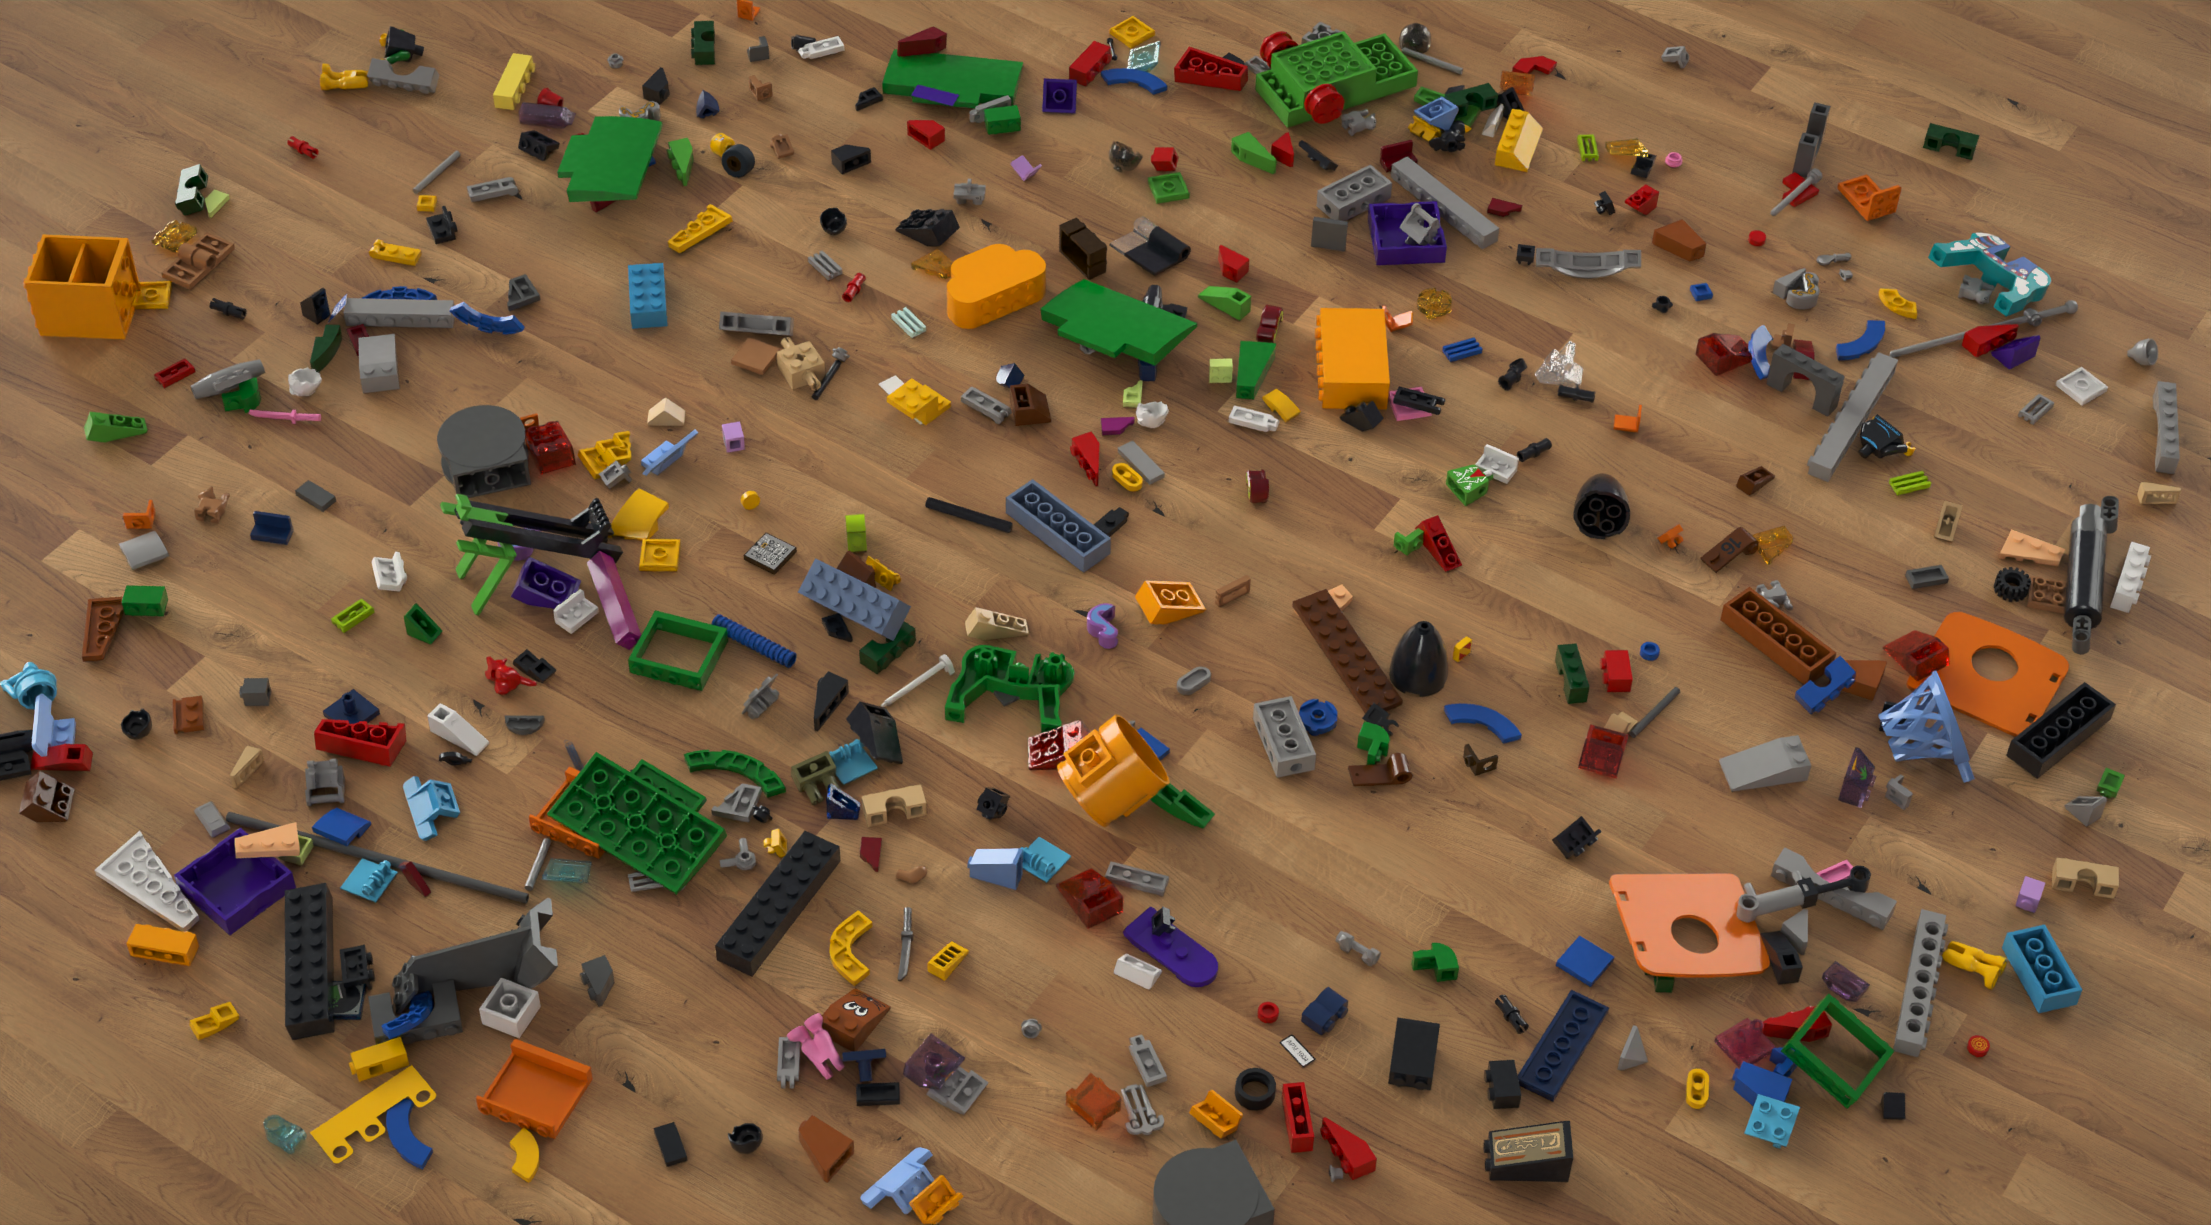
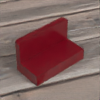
M1412 140L1381 147L1380 164L1386 173L1391 172L1392 164L1405 157H1409L1417 164L1418 160L1412 152Z

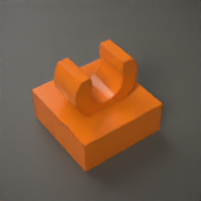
M1678 524L1657 539L1661 544L1667 541L1668 546L1672 549L1677 546L1674 540L1678 544L1683 542L1682 536L1678 534L1683 529Z

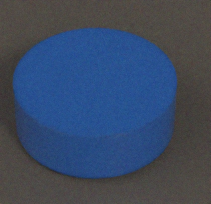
M1645 642L1641 645L1640 655L1643 659L1653 661L1659 657L1660 648L1656 643Z

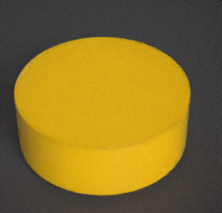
M747 491L742 495L740 501L745 509L751 510L759 505L760 497L755 491Z

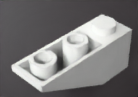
M441 703L427 715L431 732L475 756L489 744V741L456 711Z

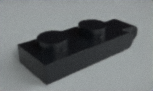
M1303 140L1299 142V146L1309 154L1308 157L1315 162L1318 160L1320 162L1319 166L1325 170L1329 168L1333 171L1336 170L1338 167L1336 163Z
M1121 507L1115 511L1112 509L1098 520L1094 526L1110 537L1127 522L1129 512Z

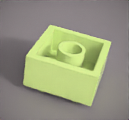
M1210 359L1209 383H1232V359Z
M298 835L299 856H280L278 858L302 866L314 847L312 839Z

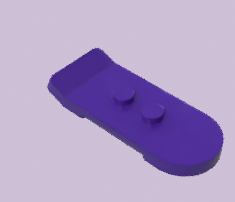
M1149 907L1123 930L1124 936L1132 945L1140 951L1146 952L1174 973L1184 984L1191 987H1204L1216 979L1218 962L1215 956L1176 927L1170 934L1164 931L1160 936L1152 934L1151 917L1157 912L1155 908Z

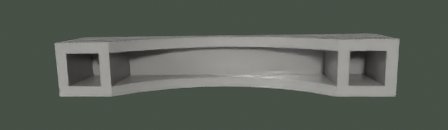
M2158 381L2153 394V409L2156 411L2158 422L2155 470L2156 472L2174 474L2180 459L2176 383Z
M1785 847L1775 861L1771 873L1772 877L1791 886L1796 885L1792 877V872L1799 871L1803 879L1811 878L1815 887L1829 883L1813 871L1802 855ZM1841 888L1818 894V899L1884 930L1892 917L1897 903L1896 900L1879 892H1854Z

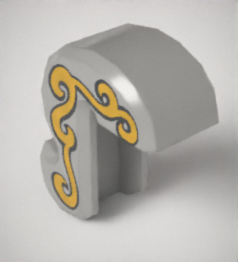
M649 101L635 113L621 106L619 116L658 121L661 118L660 105L657 102Z
M1806 272L1802 275L1801 290L1788 291L1786 302L1792 308L1810 309L1817 304L1820 292L1818 287L1819 278L1812 272Z

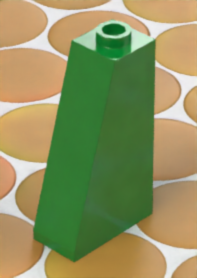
M1240 341L1236 398L1254 400L1275 360L1276 343Z

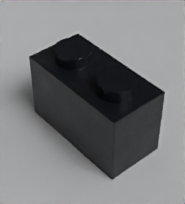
M1515 1060L1489 1061L1488 1069L1484 1070L1485 1083H1489L1487 1094L1488 1100L1492 1101L1493 1109L1519 1108L1521 1091Z

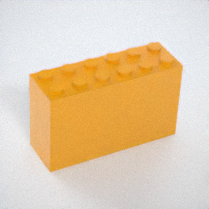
M1320 308V315H1316V326L1318 327L1315 328V339L1318 340H1316L1315 348L1316 351H1319L1316 353V363H1320V365H1317V376H1320L1318 378V388H1321L1318 392V401H1322V408L1345 409L1350 405L1356 406L1362 401L1365 403L1373 401L1378 409H1387L1390 379L1384 309Z

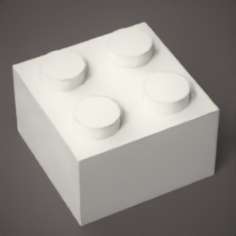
M500 978L479 1009L482 1024L520 1038L541 1007L538 991Z

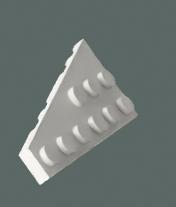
M140 831L95 869L98 877L182 932L188 931L200 920L195 909L182 894L181 889L173 881L172 876L159 857L155 855L152 847L146 842Z

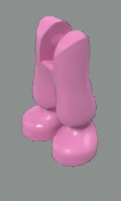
M817 1013L804 1022L805 1026H798L791 1030L787 1037L792 1042L802 1043L801 1050L813 1062L825 1079L828 1080L833 1076L831 1069L825 1062L828 1058L838 1071H841L845 1066L834 1047L829 1033L822 1028L823 1017L820 1013ZM808 1030L813 1033L814 1039L811 1038Z

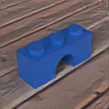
M1841 656L1825 667V675L1831 682L1828 686L1818 687L1810 680L1796 691L1795 699L1810 715L1815 711L1817 713L1826 706L1825 703L1830 699L1833 701L1840 695V691L1844 687L1849 688L1854 684L1856 672Z

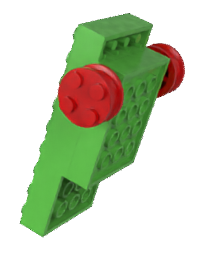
M1280 31L1267 36L1263 40L1260 56L1263 61L1267 62L1270 70L1256 74L1255 90L1287 128L1311 120L1319 124H1325L1339 118L1344 109L1416 87L1418 70L1385 33L1354 43L1342 31L1298 45L1287 32Z

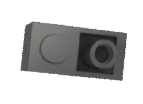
M605 955L581 964L582 973H580L582 983L583 985H588L589 997L591 1001H596L598 1007L603 1006L615 983L613 970Z

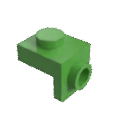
M1417 528L1406 537L1396 532L1393 545L1397 550L1405 555H1409L1422 546L1424 531Z
M2105 768L2096 791L2100 792L2099 794L2103 797L2116 798L2125 775Z

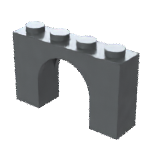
M1814 102L1806 133H1802L1798 144L1792 173L1796 172L1801 177H1807V174L1812 170L1825 135L1831 106Z
M1782 344L1773 353L1766 384L1782 392L1791 383L1793 372L1805 375L1813 383L1816 391L1812 409L1828 417L1838 406L1845 376Z
M454 980L432 983L435 997V1007L432 1013L416 1027L391 1039L382 1030L383 1024L397 1018L394 1015L390 992L368 996L376 1045L401 1037L403 1044H412L413 1042L462 1033L463 1029Z

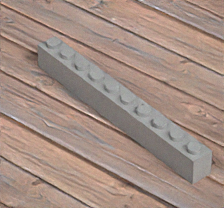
M1879 352L1875 358L1870 359L1868 369L1865 368L1862 373V379H1858L1856 382L1855 391L1851 390L1848 401L1845 400L1843 403L1842 412L1838 411L1835 423L1832 422L1830 424L1828 434H1824L1821 445L1818 444L1814 456H1810L1807 463L1809 475L1829 482L1859 433L1862 424L1868 418L1893 377L1898 359Z

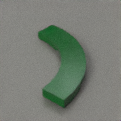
M700 750L683 754L690 773L708 769L727 770L752 780L761 787L767 798L786 792V787L778 775L764 766V763L751 756L728 750H722L721 752Z

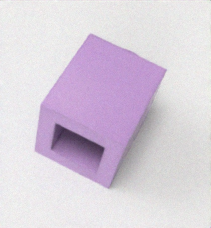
M740 421L722 424L723 440L727 453L745 450L744 435Z
M2025 876L2015 906L2035 913L2045 882Z

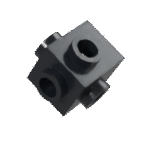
M986 787L978 798L976 810L982 812V816L990 820L1001 818L1007 811L1010 795L994 787Z

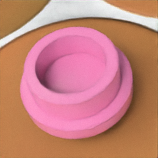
M1671 152L1666 157L1665 162L1668 166L1675 168L1682 164V158L1679 153Z

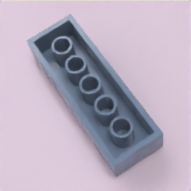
M1032 479L1006 497L1007 515L1083 573L1111 554V538L1035 480Z
M816 558L798 591L803 596L894 641L911 608L906 603Z

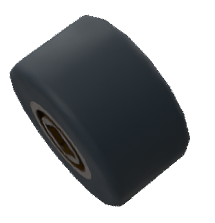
M736 144L727 149L721 159L724 170L729 175L737 178L746 175L755 165V157L752 151L743 144Z

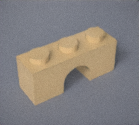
M921 784L862 796V810L867 827L886 824L887 812L892 809L904 811L907 819L927 815L926 800Z
M2056 858L2052 869V889L2073 892L2077 881H2085L2093 887L2094 896L2114 899L2119 887V867L2067 858Z

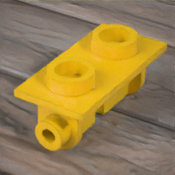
M1413 116L1414 123H1410L1408 126L1411 133L1420 137L1424 132L1422 138L1428 142L1435 137H1441L1442 134L1439 127L1432 126L1422 118Z
M870 556L867 557L866 564L872 566L875 570L876 582L889 591L892 590L893 584L901 582L898 573L887 569L878 559L874 560Z

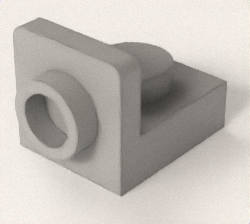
M1685 46L1667 47L1661 58L1663 62L1678 61L1680 68H1685L1689 61V54Z
M617 460L599 473L609 489L624 478L629 483L632 481L629 476L631 471L625 464L621 465Z
M1900 774L1895 779H1890L1887 783L1885 797L1905 810L1909 807L1913 793L1902 786L1904 776Z

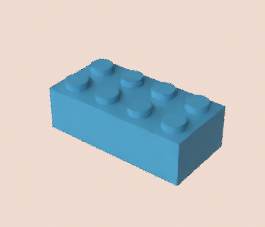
M663 263L628 265L632 329L668 326Z
M2046 925L2007 933L2002 949L2037 1012L2043 1013L2077 1005L2082 988Z

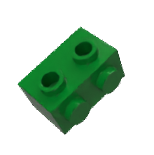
M1017 105L984 109V123L988 135L1021 131V117Z
M126 585L121 603L125 615L164 616L168 596L165 586Z

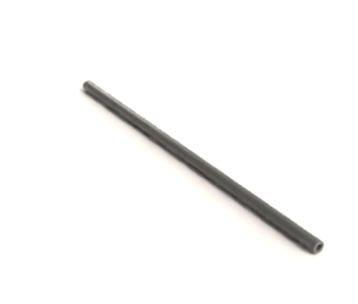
M228 812L226 815L227 822L260 831L280 826L233 812ZM297 830L298 835L311 838L313 845L376 863L387 860L391 863L390 867L400 869L398 866L401 863L408 861L353 845L345 846L333 840ZM413 862L420 875L525 904L529 900L528 893Z

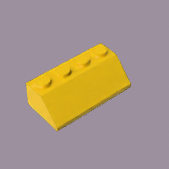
M1517 109L1511 110L1497 147L1496 166L1528 172L1543 128L1529 112Z

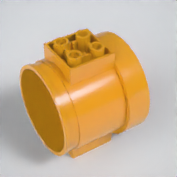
M1115 714L1099 727V732L1094 729L1063 753L1066 760L1057 765L1058 772L1072 796L1085 812L1103 827H1107L1121 815L1129 816L1170 783L1165 768L1148 743L1127 720L1118 714Z

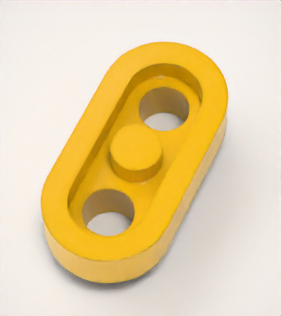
M1117 463L1112 467V477L1124 488L1133 492L1142 488V477L1129 465Z
M1692 1069L1687 1076L1686 1102L1694 1109H1701L1706 1106L1709 1097V1075L1702 1069Z

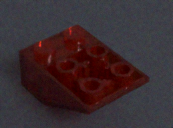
M1712 333L1698 339L1695 354L1715 376L1751 363L1753 359L1751 353H1749L1748 344L1739 335Z
M550 421L544 425L532 426L525 430L526 442L541 475L576 465L573 446L558 421Z
M1917 630L1883 646V649L1916 681L1931 675L1933 671H1938L1950 665L1949 648L1937 637Z
M1080 719L1029 737V770H1058L1057 765L1066 760L1063 753L1088 735L1090 730Z
M1092 868L1056 884L1058 890L1087 929L1123 913L1124 897L1111 881Z

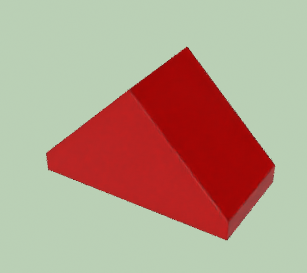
M1286 132L1272 144L1271 155L1282 164L1293 167L1294 151L1290 134Z

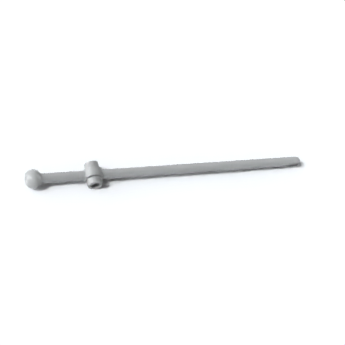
M2069 300L2063 306L2041 312L2028 308L2024 311V316L1991 325H2019L2028 322L2036 327L2041 324L2042 318L2064 312L2068 314L2075 313L2078 310V304L2073 300ZM1965 332L1893 350L1889 356L1894 358L1962 340Z

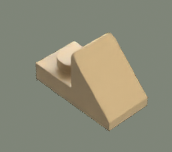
M1621 712L1619 715L1613 713L1602 730L1599 740L1615 749L1629 735V732L1638 724V721L1624 712Z

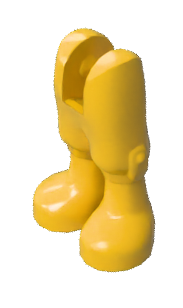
M322 64V74L320 75L321 90L367 88L369 85L368 71L345 70L343 72H333L329 64Z
M1951 941L1947 946L1948 949L1942 954V959L1947 963L1968 972L1981 974L1984 977L1985 987L1993 990L1998 977L2003 974L2008 961L2003 956L1987 954L1981 949Z

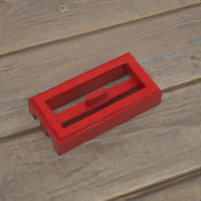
M184 358L155 373L154 378L165 389L196 371L195 367Z

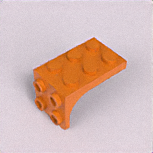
M1867 174L1840 182L1837 187L1866 221L1895 213L1902 189L1900 185L1881 190Z

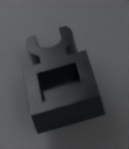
M1375 703L1371 705L1362 718L1366 722L1383 726L1390 736L1393 733L1389 731V726L1395 725L1399 727L1396 721L1388 720L1390 714Z

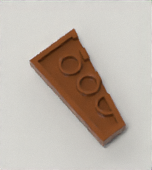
M123 597L88 599L82 650L83 662L104 660L124 614L121 603Z

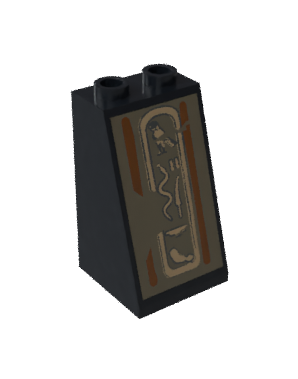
M1570 1121L1489 1131L1488 1139L1484 1140L1483 1143L1484 1153L1488 1154V1158H1485V1172H1489V1180L1568 1182L1573 1162Z

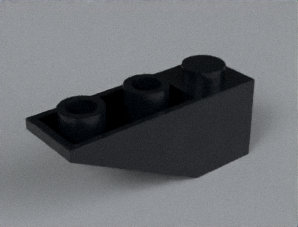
M1781 931L1760 933L1778 985L1798 983L1803 966L1797 950Z

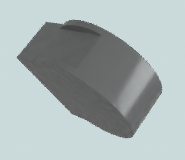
M478 405L462 409L444 421L438 431L437 444L442 455L441 466L443 474L454 486L456 494L467 495L468 498L531 485L528 467L529 453L525 445L526 434L521 419L510 410L502 407Z
M1237 1140L1215 1148H1196L1179 1153L1163 1165L1156 1177L1153 1193V1225H1273L1275 1209Z

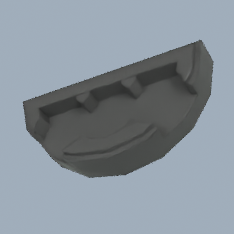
M505 715V723L509 731L519 735H528L538 731L545 721L544 716Z

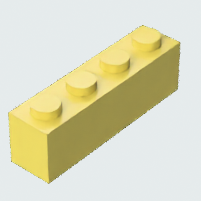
M512 54L493 93L495 108L514 110L516 105L520 103V97L525 92V86L530 81L531 73L535 71V63H533L532 56Z

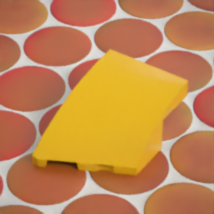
M630 432L614 433L613 439L597 441L595 447L578 451L577 456L594 479L601 478L599 473L616 460L621 465L631 460Z
M638 488L612 521L613 535L623 536L624 539L630 540L637 539L642 541V539H650L659 530L657 519L669 509V503Z

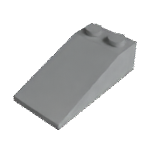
M395 334L358 338L359 370L363 393L400 389Z
M1798 735L1778 738L1719 759L1731 792L1807 781L1811 769V763Z

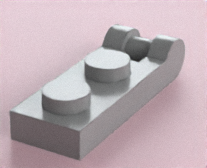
M507 177L467 186V191L471 202H476L507 194L514 196L518 193V188L515 185L514 178Z
M970 387L961 396L962 403L992 418L996 424H1000L1004 421V417H1008L1012 413L1009 406L974 387Z

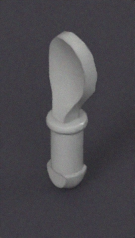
M1851 254L1820 255L1816 258V261L1820 265H1829L1832 261H1849Z

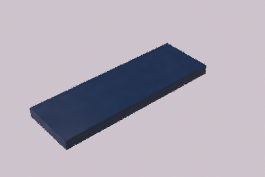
M1571 990L1519 1072V1086L1554 1102L1609 1012V1007Z

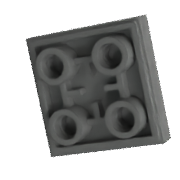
M1314 217L1311 247L1345 252L1348 222Z

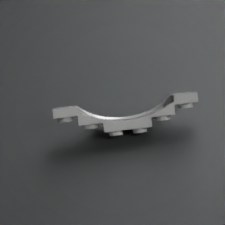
M1537 248L1536 267H1552V269L1561 274L1575 278H1601L1614 275L1627 268L1640 269L1641 250L1580 253L1559 251L1553 248Z

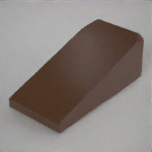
M1760 466L1740 475L1736 487L1747 495H1752L1774 479L1775 475Z

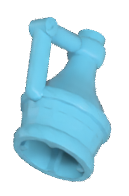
M33 662L26 663L23 667V672L0 682L3 691H6L13 699L18 698L20 705L27 709H35L36 696L44 694L53 701L57 694V679L55 675L47 670L39 669Z

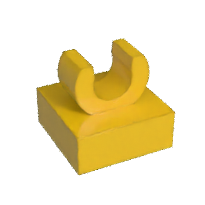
M775 829L771 831V838L764 839V848L768 847L769 854L776 852L778 857L782 858L787 854V839L780 829Z

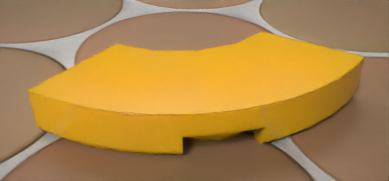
M1879 289V297L1888 309L1903 317L1917 318L1916 302L1908 301L1901 297L1897 289Z
M523 1127L509 1142L510 1147L517 1155L516 1162L511 1169L512 1173L530 1183L539 1167V1148L534 1136Z

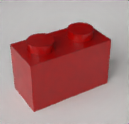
M1605 650L1604 658L1600 659V669L1604 670L1602 682L1606 684L1607 692H1630L1633 677L1628 650Z

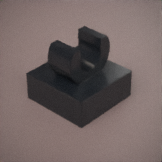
M1606 191L1600 193L1601 200H1597L1594 203L1597 207V212L1602 214L1607 211L1609 215L1615 213L1613 202Z
M1518 244L1516 256L1518 264H1521V261L1528 262L1527 265L1533 263L1535 246Z
M1162 907L1151 917L1153 935L1160 936L1164 931L1170 934L1176 929L1175 926L1171 925L1175 918L1170 916V909Z

